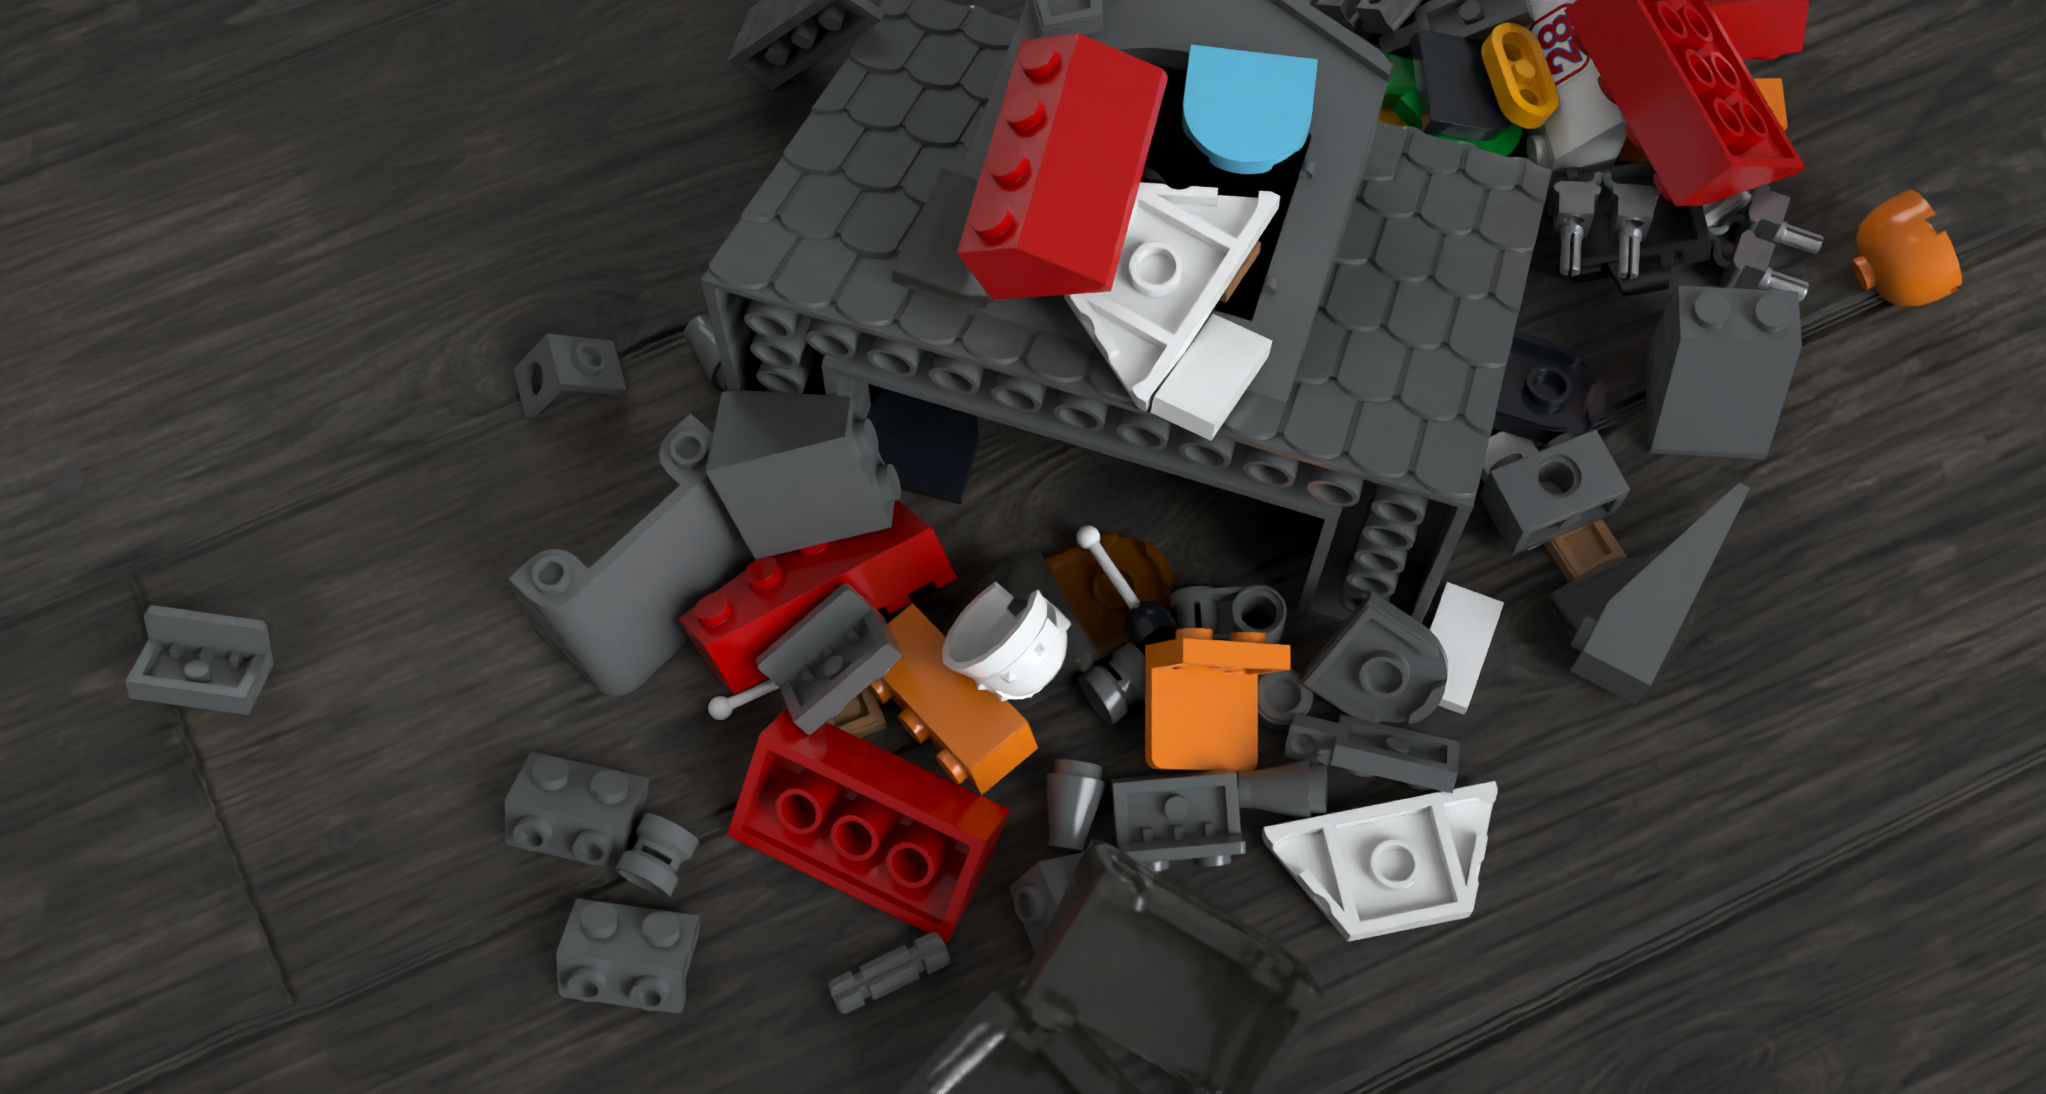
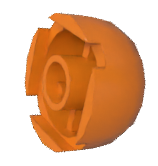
M1908 189L1886 200L1870 211L1859 225L1856 235L1855 246L1858 257L1850 261L1853 274L1863 290L1867 291L1874 287L1884 300L1900 307H1919L1935 302L1958 291L1956 287L1962 285L1959 261L1946 231L1937 234L1931 224L1925 220L1936 215V213L1920 193Z

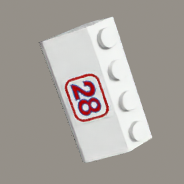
M1530 0L1535 22L1524 26L1540 42L1559 95V105L1548 120L1538 128H1526L1528 134L1526 143L1528 159L1538 166L1552 169L1548 188L1554 187L1555 177L1566 175L1565 168L1577 166L1578 173L1613 167L1627 137L1625 126L1628 122L1618 105L1608 100L1601 91L1598 84L1600 73L1592 59L1583 54L1572 40L1570 31L1573 26L1564 10L1576 0Z

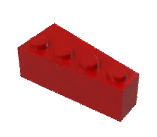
M896 500L894 502L891 528L756 559L747 566L745 571L723 587L703 597L695 607L678 618L708 669L736 695L768 678L758 669L756 658L842 584H849L875 609L879 610L885 606L888 613L891 614L911 603L907 594L932 581L935 582L939 589L958 578L933 528L903 503Z

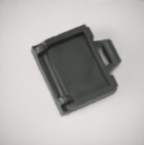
M1649 160L1578 173L1576 166L1565 168L1566 175L1555 177V184L1560 181L1591 182L1596 172H1609L1613 182L1617 184L1653 185L1656 187L1653 180V175L1656 171ZM1602 179L1599 185L1601 191L1587 238H1583L1581 242L1580 273L1576 276H1571L1572 284L1612 277L1623 297L1669 289L1673 266L1710 260L1711 243L1703 205L1675 206L1673 202L1668 201L1660 193L1646 239L1640 242L1639 275L1637 278L1629 280V245L1628 273L1626 279H1622L1618 276L1619 242L1618 240L1610 239L1611 220L1605 216L1612 191L1606 187ZM1570 242V261H1569L1570 273H1571V260H1572V242Z

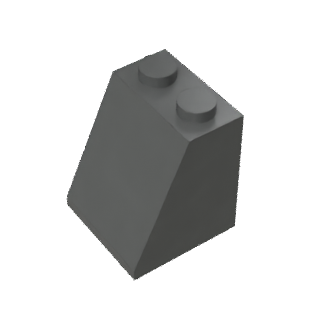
M1678 285L1644 349L1648 453L1746 459L1766 458L1802 347L1798 292Z
M729 390L721 393L706 473L755 560L892 527L894 502L901 497L899 477L892 464L885 465L878 451V439L875 428L868 418H861L851 396Z

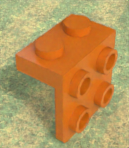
M1205 628L1175 630L1174 640L1146 645L1145 758L1147 764L1153 769L1212 771L1234 769L1236 773H1239V771H1253L1258 764V675L1290 670V645L1266 644V634L1260 632H1235L1229 634V641L1213 640V630Z

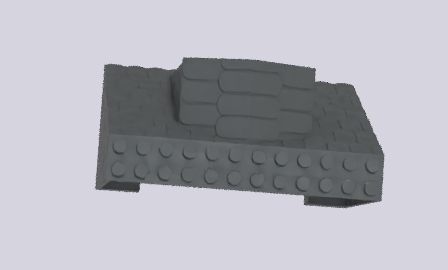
M884 0L879 6L885 11L882 21L863 32L852 47L849 57L813 105L811 114L785 148L783 157L741 214V220L709 263V269L702 277L701 284L728 391L749 390L851 396L861 418L866 419L871 407L869 384L1325 519L1297 611L1343 624L1372 590L1422 624L1474 506L1552 169L1538 166L1533 161L1523 157L1510 158L1481 150L1469 142H1452L1427 135L1415 127H1398L1378 121L1393 64L1387 60L1386 56L1378 48L1311 6V0H1104L1103 30L1085 34L1084 36L1164 69L1168 80L1154 131L1184 140L1192 141L1187 138L1182 125V108L1191 45L1318 59L1312 118L1306 141L1298 152L1295 151L1287 159L1275 164L1300 173L1253 319L1250 321L1212 310L1197 333L1198 335L1212 314H1215L1272 340L1269 357L1210 441L1150 413L1152 404L1146 412L1138 408L1064 299V295L992 300L957 254L1021 40L1040 38L1029 0L1026 1L1019 21L992 14L976 5L963 6L945 0Z

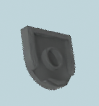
M1371 590L1303 670L1299 683L1351 717L1376 723L1408 721L1407 723L1412 724L1430 715L1442 700L1448 678V660L1442 644L1427 627Z

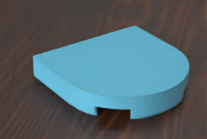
M1191 45L1182 108L1184 133L1202 153L1209 157V162L1217 168L1238 174H1258L1271 170L1273 165L1287 159L1295 151L1298 152L1306 141L1312 118L1318 59Z

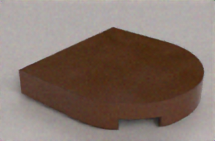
M1113 532L1100 534L1099 543L1139 601L1157 602L1164 606L1171 614L1173 609L1169 606V596L1175 591V577L1163 553L1149 542L1144 543L1131 537L1119 536L1118 533ZM1077 543L1036 563V573L1055 607L1071 622L1068 630L1089 668L1093 665L1100 666L1110 661L1112 652L1126 643H1131L1125 629L1126 615L1130 608L1090 549L1082 548Z

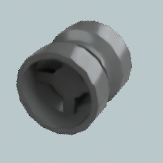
M1130 642L1112 652L1111 661L1104 666L1093 665L1078 675V682L1086 699L1097 715L1109 726H1113L1125 718L1128 708L1137 701L1145 703L1146 657Z
M645 813L635 830L638 839L633 849L623 852L614 869L621 877L641 889L663 898H670L679 882L677 871L681 863L692 858L700 842L693 834L674 822L655 814Z

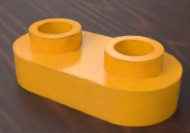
M1510 22L1499 24L1488 36L1481 48L1482 59L1499 107L1512 123L1529 129L1538 128L1548 120L1559 105L1558 91L1542 47L1536 36L1527 28Z

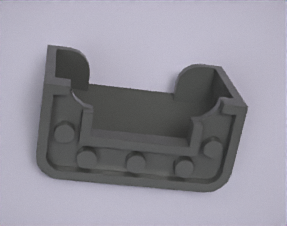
M691 413L668 433L662 441L659 450L663 471L678 487L597 562L588 568L576 556L566 550L549 549L533 556L508 578L534 630L595 689L605 695L619 697L628 695L638 689L690 640L678 618L695 607L703 597L716 592L745 571L747 566L755 561L752 552L706 473L713 433Z

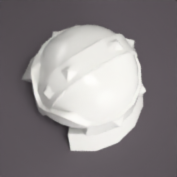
M995 581L971 601L960 613L949 630L942 648L943 664L955 672L975 680L977 690L986 689L996 694L1001 702L1009 699L1031 698L1033 694L1039 692L1060 670L1067 649L1066 630L1070 627L1071 622L1057 607L1042 596L1039 589L1030 594L1027 607L1015 617L1007 609L1014 597Z

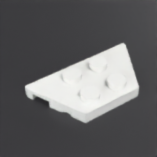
M1140 182L1111 292L1064 295V299L1138 408L1146 412L1152 404L1155 394L1180 361L1278 210L1279 195L1271 191H1259L1258 198L1218 195V188L1191 186L1187 189L1176 190L1168 187L1166 184Z
M1492 781L1453 790V793L1442 791L1267 826L1263 828L1262 838L1264 844L1347 942L1467 918L1474 909L1479 885L1478 875L1481 862L1484 860L1488 840L1486 835L1492 806L1496 800L1498 789L1496 782Z

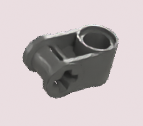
M1255 585L1226 588L1193 586L1178 589L1169 596V606L1176 611L1178 629L1196 628L1195 617H1198L1200 619V628L1213 630V640L1229 641V634L1235 632H1260L1266 634V644H1280L1282 641L1287 608L1281 595L1268 586ZM1251 613H1263L1273 621V624L1265 629H1253L1246 625L1243 618Z

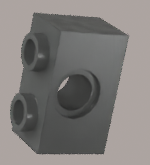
M1595 429L1578 437L1574 433L1562 434L1549 441L1542 448V451L1523 458L1522 454L1516 453L1499 460L1490 468L1489 475L1479 496L1511 555H1514L1616 514L1630 488L1598 431ZM1539 482H1552L1560 487L1563 494L1550 493Z

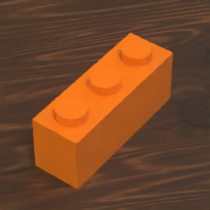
M913 603L888 623L903 657L892 665L885 676L877 681H873L868 686V689L882 704L886 703L889 699L896 703L902 710L897 715L898 719L919 744L929 739L940 750L935 758L956 784L959 785L967 779L983 795L1038 749L1028 722L1007 700L1001 702L996 694L986 689L977 690L975 680L955 672L943 664L942 648L946 637Z

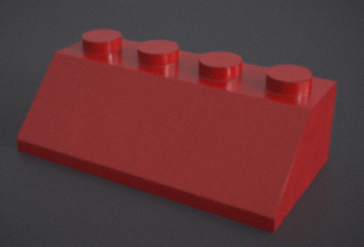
M1079 33L1021 40L957 250V254L992 300L1111 292L1168 80L1164 69Z
M787 707L759 735L727 836L927 933L937 932L943 941L948 942L992 858L1010 809L827 722L809 736L793 722Z

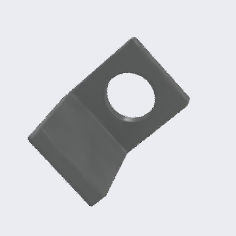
M546 334L514 368L526 418H535L562 390L618 396L626 390L616 348L611 340ZM539 364L543 373V382L539 393L535 395L532 389V375L535 367Z

